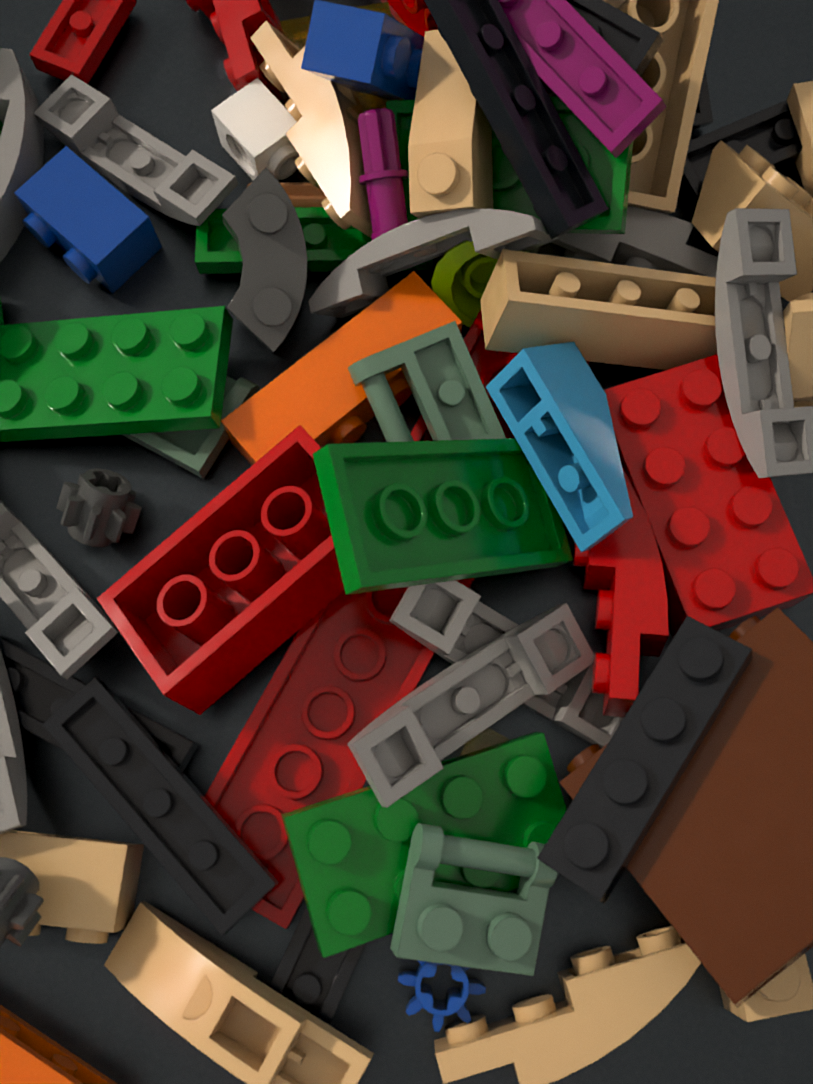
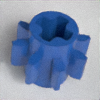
M418 961L419 965L416 972L409 970L399 972V983L404 986H415L416 995L409 1000L406 1006V1013L410 1016L424 1008L432 1014L434 1032H440L444 1016L457 1013L459 1018L468 1024L471 1021L469 1009L465 1004L468 994L480 995L486 993V986L478 979H468L466 971L470 967L448 965L450 966L452 979L461 983L459 987L448 988L446 999L439 1000L433 998L432 986L421 982L423 977H434L437 965L443 964Z

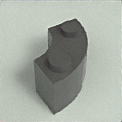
M265 168L222 214L224 226L238 244L243 265L240 287L227 306V310L267 349L275 352L292 328L302 304L307 280V252L297 212L279 181Z

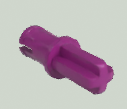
M386 108L370 109L359 114L358 117L365 173L359 176V183L366 185L372 228L371 240L408 223L403 180L409 178L407 170L401 169L395 114L391 109Z

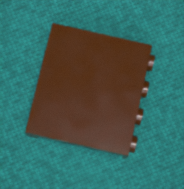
M778 607L762 620L757 616L750 617L729 635L730 638L751 648L753 658L627 866L629 872L737 1008L813 947V641ZM599 744L591 745L580 752L569 763L567 770L570 774L559 783L572 799L575 798L607 744L604 747H601Z

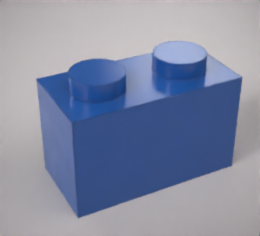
M314 0L301 69L356 92L391 100H415L424 37L386 13Z
M67 146L14 192L28 214L22 222L32 235L47 248L56 243L66 252L62 256L65 262L82 280L89 284L96 278L111 293H114L162 248L149 216Z

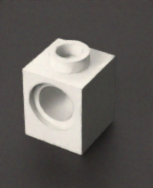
M258 77L211 110L222 147L253 181L265 168L277 180H284L290 177L298 169L294 161L300 155L286 135V132L297 121Z

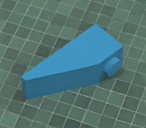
M575 342L523 348L486 386V389L582 553L593 548L633 518L607 396Z

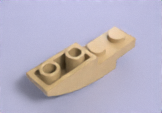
M265 21L250 38L265 59L259 65L261 71L277 89L283 93L286 91L290 97L285 103V107L297 122L286 132V135L300 155L294 161L295 165L312 185L322 189L326 198L321 204L326 213L339 227L347 230L350 226H353L371 238L372 228L366 185L359 183V176L365 173L358 126L359 114L363 113L364 110L358 96L351 89L301 69L305 46L300 49L268 21Z
M146 901L139 903L104 964L129 992L166 1025L246 1084H359L374 1055L370 1050L257 980V971Z
M673 926L655 929L637 936L639 948L613 955L610 946L592 948L570 957L573 968L557 972L565 997L564 1001L554 1003L551 994L540 995L514 1004L512 1006L514 1016L487 1024L485 1015L471 1016V1021L468 1024L460 1019L444 1027L446 1037L434 1040L435 1055L443 1084L511 1063L513 1064L519 1084H549L558 1081L596 1062L632 1038L660 1014L683 989L701 962Z

